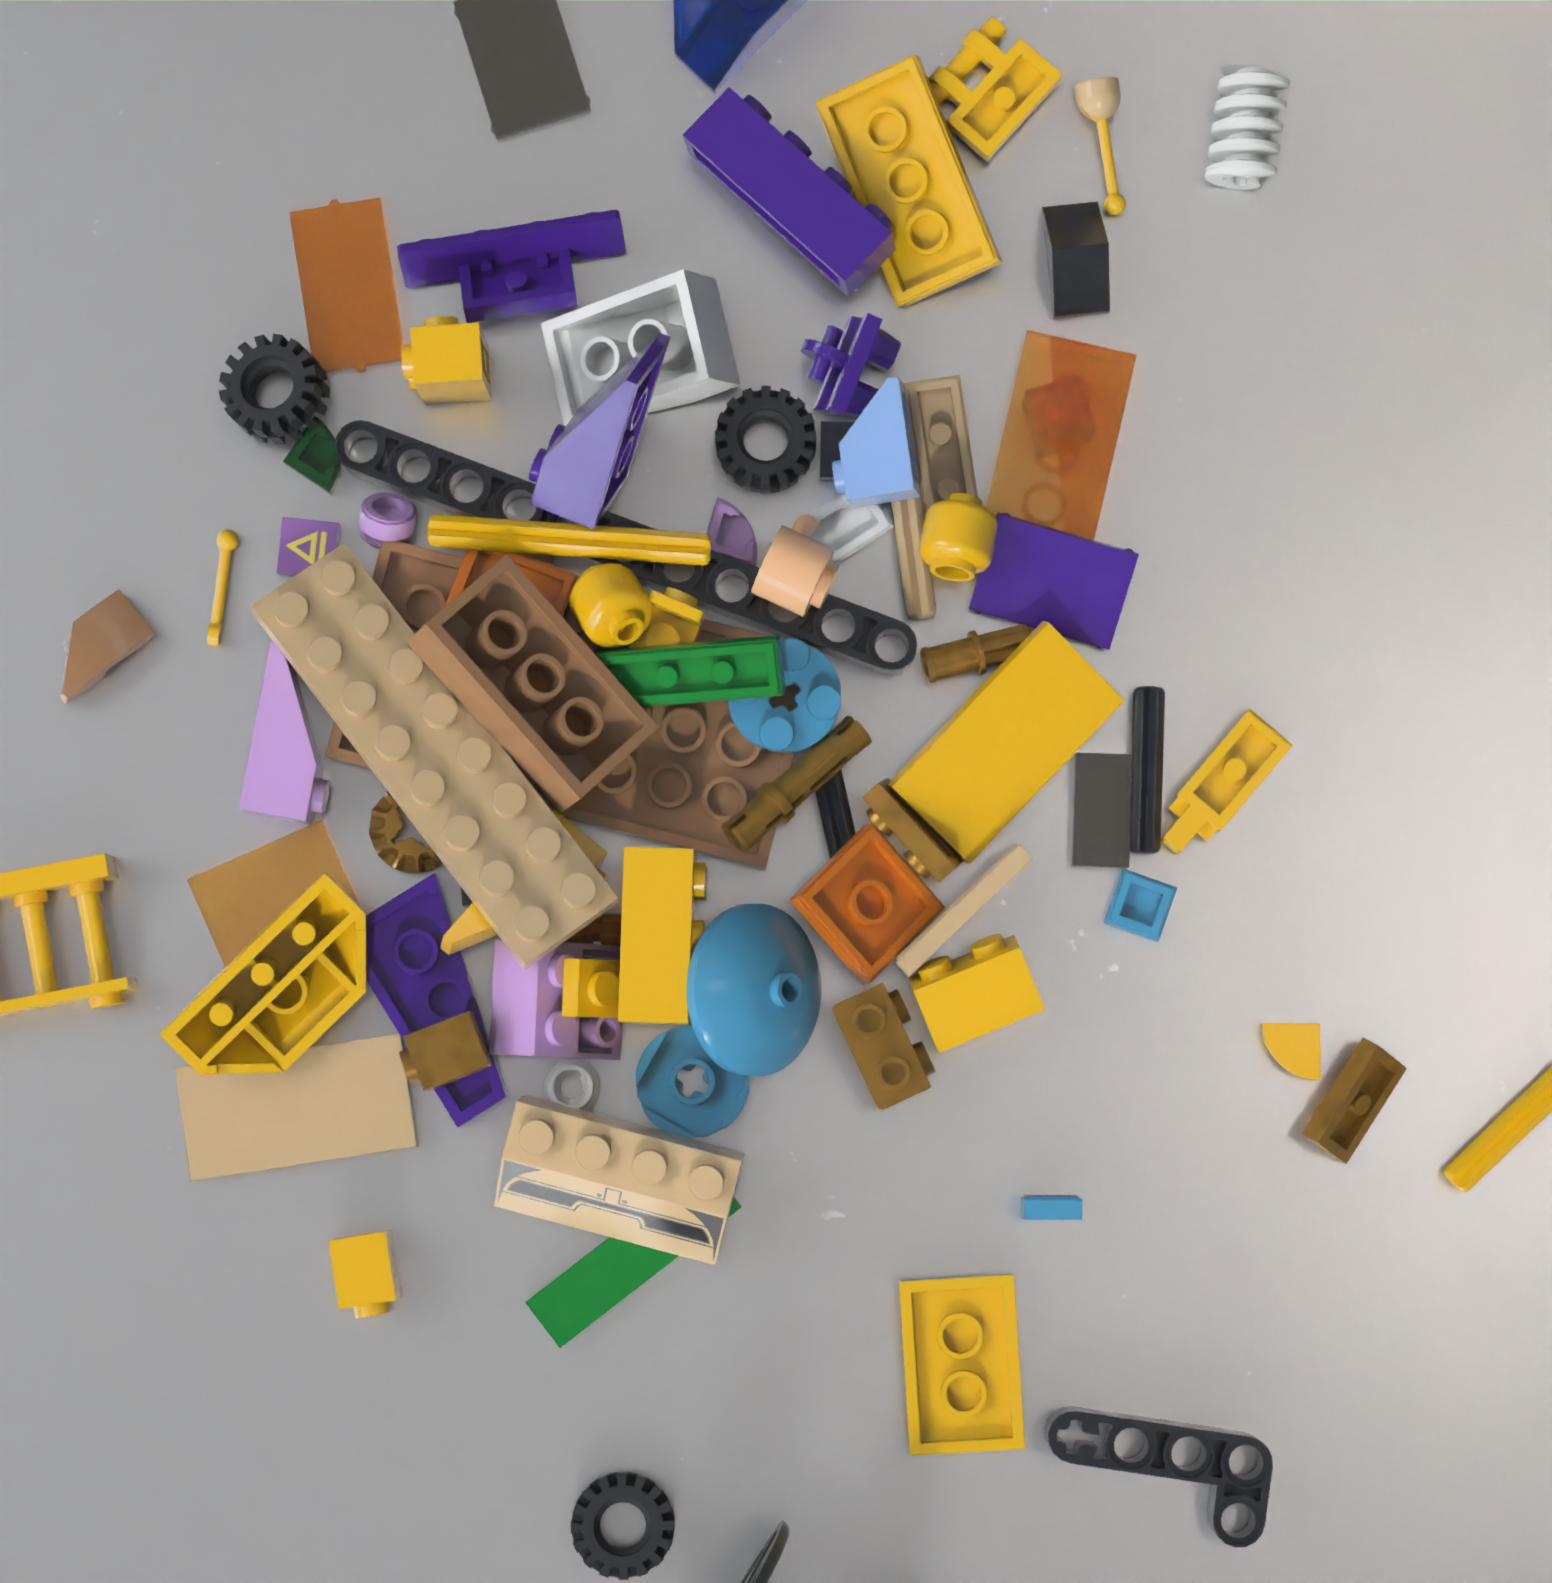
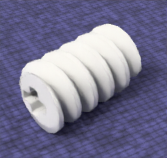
M1245 64L1226 65L1220 68L1225 77L1221 78L1217 85V91L1223 98L1216 101L1214 106V114L1220 120L1212 124L1210 132L1216 142L1209 146L1207 153L1208 158L1213 164L1206 167L1204 178L1212 184L1229 189L1255 190L1262 186L1259 183L1260 178L1275 176L1277 173V168L1274 165L1263 162L1262 158L1263 156L1280 152V145L1265 138L1266 134L1278 133L1283 130L1284 124L1269 118V112L1286 109L1287 102L1272 96V91L1287 89L1290 85V80L1263 67Z

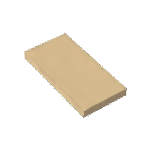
M400 1034L309 1047L285 1072L199 1075L191 1066L174 1068L190 1182L419 1146L410 1084L399 1056V1052L405 1050Z

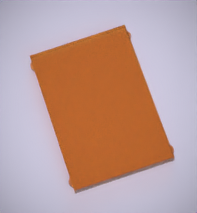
M323 820L313 821L312 824L203 873H195L192 878L187 879L225 967L291 902L325 872L360 906Z

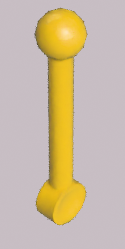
M230 529L221 531L217 537V544L221 552L212 618L207 633L208 645L220 646L222 641V620L232 550L239 543L237 533Z

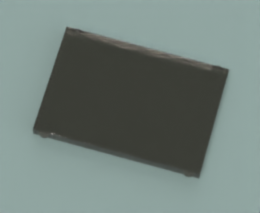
M457 0L453 2L455 6L453 12L459 19L492 123L490 129L495 134L497 140L591 111V100L586 95L556 0Z

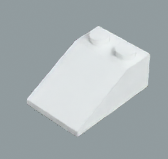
M683 269L541 323L564 426L569 423L577 410L659 333L670 336V340L648 413L690 404L741 386L715 278Z

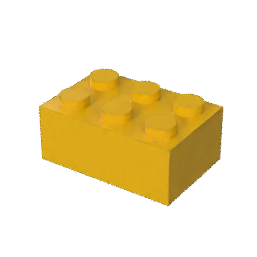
M624 847L618 1022L624 1024L691 1025L687 1005V975L692 953L701 934L705 930L704 920H695V900H706L707 893L706 862H697V855L694 849Z

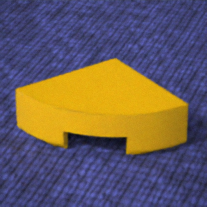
M1261 1023V1033L1265 1046L1284 1069L1303 1079L1321 1080L1320 1023Z

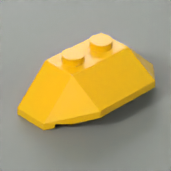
M326 872L323 873L223 968L159 1035L199 1075L285 1072L366 993V912Z

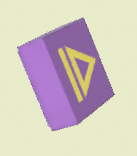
M283 517L276 573L282 576L294 577L339 546L341 525L338 522Z

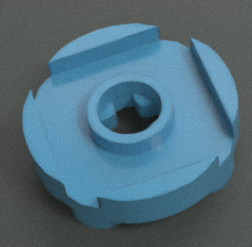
M788 638L780 640L785 685L788 687L795 684L799 688L800 692L794 697L797 707L789 712L783 705L774 709L768 701L772 697L728 700V707L736 728L751 744L772 752L799 753L813 747L832 730L841 707V684L834 666L821 651L805 644L799 639Z
M692 1025L677 1026L654 1038L642 1053L636 1069L637 1096L646 1116L664 1132L686 1138L708 1137L728 1127L738 1117L748 1097L749 1076L731 1073L716 1064L701 1046ZM695 1065L701 1066L705 1069L702 1079L709 1084V1087L704 1094L695 1091L690 1098H687L680 1093L683 1083L677 1079L678 1072L681 1069L691 1071Z

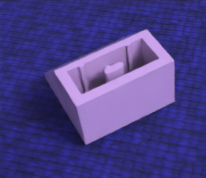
M495 940L489 1054L620 1060L622 1023L618 1022V1018L562 1016L564 958L620 961V946L563 942L524 970L503 941Z

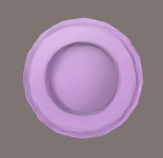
M377 493L363 500L360 507V536L369 545L379 549L382 541H399L410 544L416 527V506L406 497L395 493Z

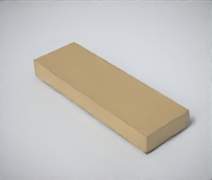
M960 375L904 383L907 400L909 401L924 518L932 504L948 500L950 494L967 493L978 497Z
M1015 844L894 960V965L909 978L1018 874L1033 857L1021 844L1018 846Z

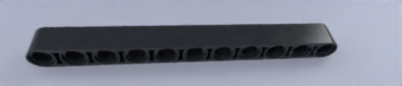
M357 420L349 422L341 428L335 440L334 447L337 457L346 470L354 477L451 514L508 519L506 510L510 501L521 496L532 499L536 486L532 482L369 421ZM365 437L377 441V452L368 462L358 463L350 460V448L355 441ZM421 457L430 461V471L422 481L411 483L402 479V468L411 458ZM476 477L483 482V491L479 498L468 503L455 499L454 488L456 484L463 478ZM536 507L534 515L527 521L562 523L566 518ZM609 511L605 512L597 526L654 529ZM711 550L709 563L704 566L696 565L695 572L691 578L683 582H673L665 576L663 570L666 563L645 561L620 562L616 559L566 556L590 566L607 563L621 564L632 570L643 586L665 593L667 587L675 588L698 599L697 606L773 635H780L784 639H799L807 645L821 648V652L880 675L890 677L901 675L910 668L915 659L917 639L910 626L900 620L830 594L827 595L820 609L810 605L804 617L799 615L790 622H780L774 619L769 612L771 602L751 593L760 568ZM736 575L746 581L748 592L744 598L736 602H727L718 596L716 587L725 576ZM838 614L849 618L855 630L852 636L843 642H833L826 638L822 631V624L828 617ZM888 634L897 635L902 638L907 647L905 657L896 662H887L881 659L875 650V644L879 638Z

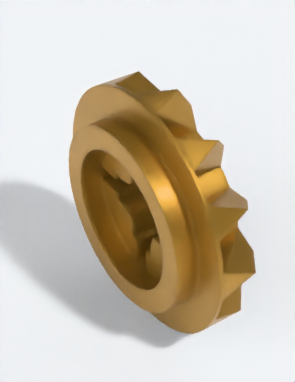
M386 791L372 809L369 836L377 855L392 868L406 873H423L442 865V861L430 846L426 848L422 842H418L412 837L406 840L401 839L394 843V840L400 836L399 833L403 831L405 825L401 820L403 816L399 812L400 806L390 793Z

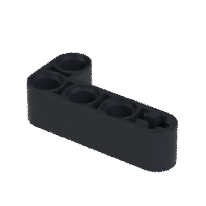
M1075 1406L1062 1407L1054 1411L1047 1419L1044 1428L1045 1440L1051 1451L1060 1460L1070 1464L1210 1484L1207 1522L1211 1530L1225 1544L1235 1548L1247 1547L1255 1543L1262 1535L1266 1522L1273 1461L1268 1447L1254 1435L1237 1430ZM1071 1420H1077L1078 1427L1083 1432L1100 1435L1098 1424L1106 1423L1101 1435L1103 1454H1095L1098 1446L1094 1441L1081 1439L1075 1441L1073 1449H1067L1064 1440L1057 1436L1058 1430L1068 1429ZM1127 1428L1138 1429L1144 1436L1142 1450L1132 1458L1120 1457L1114 1450L1116 1436ZM1183 1437L1198 1439L1201 1447L1198 1460L1190 1466L1181 1467L1174 1464L1171 1453L1173 1445ZM1242 1445L1254 1447L1258 1458L1256 1467L1245 1475L1232 1473L1229 1467L1231 1453ZM1235 1503L1247 1505L1250 1512L1247 1526L1239 1532L1225 1531L1221 1525L1223 1511Z

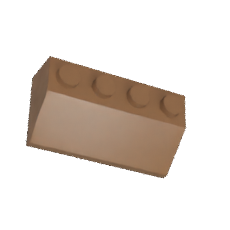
M507 554L425 623L407 641L411 648L473 718L500 743L520 771L559 814L587 794L659 728Z

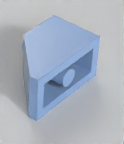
M899 377L887 378L840 441L841 460L832 461L836 492L838 495L846 494V500L854 508L921 497L906 387Z

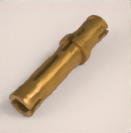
M847 715L827 736L792 764L786 772L772 783L764 782L757 788L756 792L758 795L739 813H736L721 826L729 841L736 848L739 847L742 853L746 854L780 822L787 824L795 817L794 810L806 798L817 791L855 755H858L872 743L867 731L857 720L854 721L853 717Z

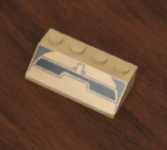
M523 1094L516 1101L502 1154L494 1206L716 1265L745 1153Z

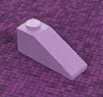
M270 641L238 809L249 814L313 825L315 812L321 814L325 812L330 781L322 779L324 769L296 671L277 645Z

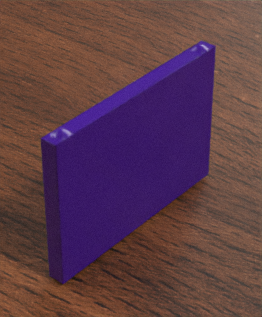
M997 512L998 529L992 561L989 567L978 575L969 609L974 610L978 614H988L1036 628L1042 621H1047L1063 637L1094 645L1098 649L1105 648L1110 650L1139 553L1134 552L1130 548H1119L1011 516L1009 513Z

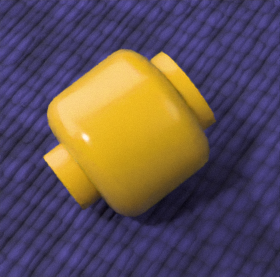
M953 493L949 495L948 500L936 502L928 508L923 523L919 554L922 560L930 566V571L935 576L949 581L973 580L975 574L985 571L991 564L998 522L991 511L981 506L982 501L980 498L967 493Z
M599 564L585 570L578 577L569 596L571 612L589 640L602 648H618L636 641L648 628L653 617V603L650 602L647 592L632 570L621 564Z

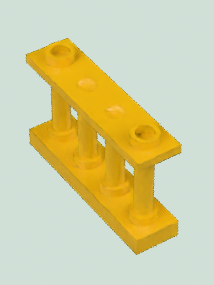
M103 853L0 873V902L13 899L15 908H21L36 995L3 1001L0 988V1017L89 1000L91 1009L109 1007L125 1003L123 993L139 990L136 978L124 977L115 979L100 899V893L105 891L103 882L119 879L114 856ZM69 889L71 897H77L92 984L59 990L44 903L49 902L48 892Z

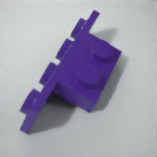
M618 210L589 212L578 216L547 221H533L528 224L491 230H478L472 233L435 239H422L397 246L398 259L407 288L460 281L463 310L467 323L578 306L572 262L621 255L626 252L621 217Z

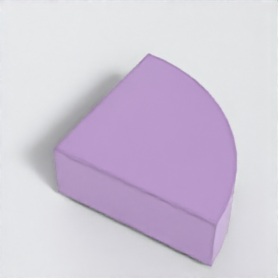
M717 497L706 532L711 537V550L756 566L757 543L750 523L736 506Z

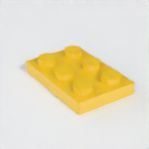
M1014 1274L899 1280L910 1456L1025 1449Z

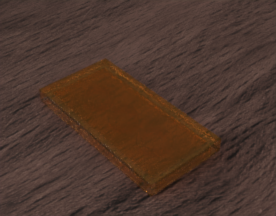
M1027 330L986 508L995 517L997 512L1009 513L1011 516L1088 539H1095L1136 361V354Z

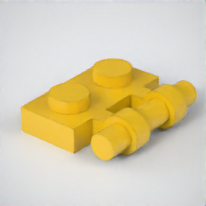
M992 16L978 31L972 29L961 41L963 48L945 68L938 66L928 77L939 106L945 100H948L958 107L946 120L948 128L986 162L992 158L1058 85L1063 75L1022 38L1005 54L996 46V43L1006 34L1007 29L999 20ZM978 63H981L991 71L972 91L962 81Z

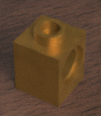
M469 1011L403 1036L407 1049L399 1052L409 1082L413 1084L420 1081L423 1091H430L493 1066L474 1014Z

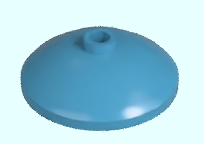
M741 904L725 910L714 918L703 931L694 948L689 964L687 1005L691 1024L698 1041L716 1064L731 1073L741 1076L757 1077L774 1074L786 1068L801 1054L815 1028L822 994L819 964L809 938L793 917L777 907L767 904Z

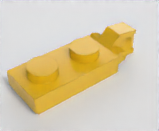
M1249 708L1175 795L1176 799L1168 809L1178 818L1161 837V842L1177 855L1196 833L1208 841L1215 832H1220L1293 744Z

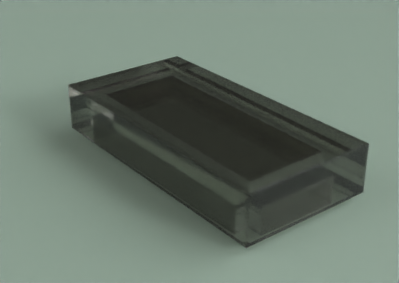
M1081 752L1074 754L1071 867L1129 868L1133 754Z

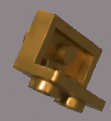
M882 982L833 1006V1014L878 1109L884 1110L931 1088L927 1076L935 1073V1068L922 1041L912 1045L902 1024L911 1021V1017L897 989L888 993Z

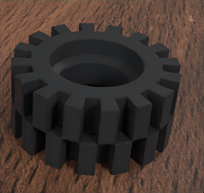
M264 334L256 336L254 338L257 347L252 349L244 342L237 347L243 353L239 361L232 355L226 360L225 363L232 369L231 374L225 372L220 374L219 382L227 388L219 390L220 400L227 406L224 408L227 414L250 436L253 435L258 441L267 444L268 439H270L276 445L286 444L285 435H289L294 441L303 438L299 429L303 425H306L311 431L317 427L318 423L312 418L315 412L323 416L326 413L328 407L321 401V397L330 398V388L324 382L328 377L325 370L319 365V362L298 341L292 338L288 341L280 334H273L272 342ZM275 371L290 373L293 379V389L289 397L282 404L274 408L261 407L256 399V391L261 381Z
M761 386V390L752 391V388L742 391L741 397L738 399L733 397L727 403L724 413H720L717 420L715 445L722 469L726 475L730 474L737 485L740 487L746 485L751 488L752 492L761 493V490H770V493L780 492V488L786 485L790 488L798 483V478L802 474L805 475L810 469V463L815 456V421L812 414L808 413L805 409V403L799 397L797 399L791 397L788 390L781 388L779 392L771 390V386ZM771 419L784 427L788 435V444L785 451L779 457L764 461L756 459L748 453L743 442L744 434L755 421Z
M632 1472L607 1474V1476L592 1482L582 1492L576 1502L571 1520L573 1545L576 1552H579L583 1558V1562L589 1568L592 1567L597 1570L599 1575L607 1578L609 1576L619 1578L618 1580H629V1577L634 1576L641 1577L647 1574L653 1567H657L670 1550L675 1531L673 1508L665 1492L651 1479ZM616 1503H630L636 1506L644 1515L646 1521L645 1533L641 1540L631 1547H615L608 1543L602 1535L600 1528L601 1517L606 1509Z

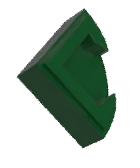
M314 415L313 419L318 423L317 427L313 431L308 427L305 428L302 433L303 438L296 441L283 462L332 495L340 478L341 461L336 455L333 434Z

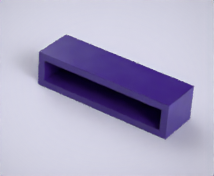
M728 87L682 135L688 153L850 298L896 250L893 234L890 231L894 227L893 223L876 205L869 203L866 207H863L850 195L853 188L838 171L830 166L823 171L809 158L812 155V151L800 137L790 130L783 135L769 123L772 119L771 114L756 98L748 94L742 99Z

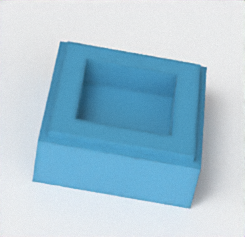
M1122 869L1104 923L1158 942L1177 887L1127 869Z
M1024 1195V1198H1021V1218L1024 1220H1082V1199L1077 1195Z

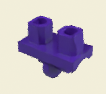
M865 313L863 318L850 316L844 331L835 326L828 325L821 342L812 339L804 340L800 351L805 356L814 360L807 377L817 383H823L813 410L826 416L838 414L854 417L860 416L879 390L859 380L865 363L882 371L889 370L895 362L901 347V342L880 329L883 319L870 313Z

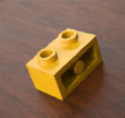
M436 316L424 319V326L410 327L411 344L401 346L404 379L409 380L410 390L417 389L425 405L492 400L489 347L479 322L458 324L457 317Z
M1002 934L987 936L970 946L972 952L951 961L949 956L931 959L917 969L919 974L909 977L913 993L939 1053L1045 1010L1014 935L1004 939Z

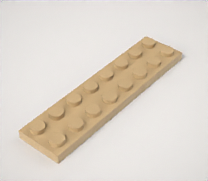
M345 543L251 605V613L524 970L617 904L618 896L500 743L473 718L407 643L415 633Z

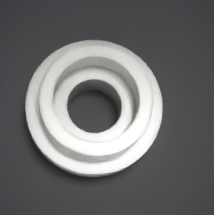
M564 1059L555 1063L546 1073L543 1081V1093L548 1101L588 1111L599 1097L600 1081L596 1071L588 1063L579 1059ZM568 1076H576L582 1082V1092L576 1098H568L562 1093L561 1084Z

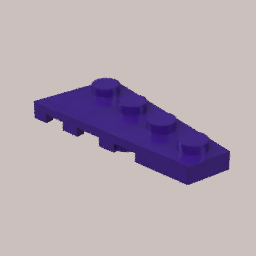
M433 873L366 915L367 983L403 1041V1036L469 1011L474 1014L489 1053L490 1040L461 950L448 955L440 948L443 935L450 929L452 922L437 875ZM489 1054L493 1066L434 1089L457 1127H461L508 1097L495 1055Z

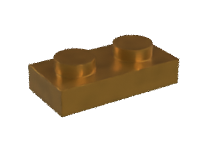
M889 778L880 781L862 797L870 806L866 811L867 816L886 836H890L893 832L908 848L904 853L905 858L921 876L927 879L933 875L938 882L942 881L963 860L887 785L890 782Z
M1363 1037L1352 1055L1345 1061L1342 1071L1323 1101L1314 1110L1311 1120L1302 1134L1330 1156L1347 1164L1407 1068L1379 1045Z

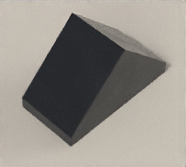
M1098 201L1042 207L1053 319L1108 314L1110 312L1109 243Z

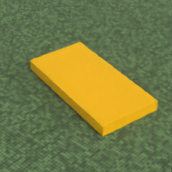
M914 54L815 102L844 176L853 188L851 192L853 198L863 207H866L869 203L876 205L894 225L890 231L893 234L896 250L884 261L881 267L897 307L903 309L1003 263L919 56Z
M1042 621L887 785L965 862L970 864L1125 700L1049 622Z

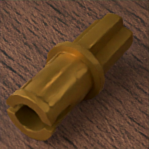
M1025 624L978 635L973 630L967 633V638L929 648L923 647L920 651V658L928 683L931 684L937 680L976 671L978 675H983L986 673L987 667L1002 664L1031 634V630Z

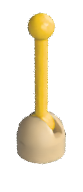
M1105 77L1080 82L1074 85L1080 112L1088 119L1097 122L1108 196L1104 201V208L1110 215H1119L1126 208V200L1119 194L1108 118L1117 111L1120 105L1121 93L1118 78Z

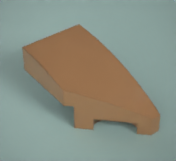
M119 589L88 610L72 624L61 691V699L65 704L104 679L108 669L151 641L153 637V630Z

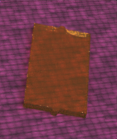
M381 198L342 204L338 200L333 199L330 201L329 206L289 212L311 355L319 362V365L326 373L354 368L357 372L363 373L366 371V366L402 361L401 346L404 345Z

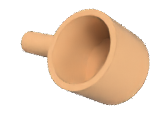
M803 514L797 518L791 529L784 525L780 527L763 560L751 593L802 617L805 616L810 605L819 609L822 607L839 570L838 566L830 563L835 549L812 539L818 528L814 517Z

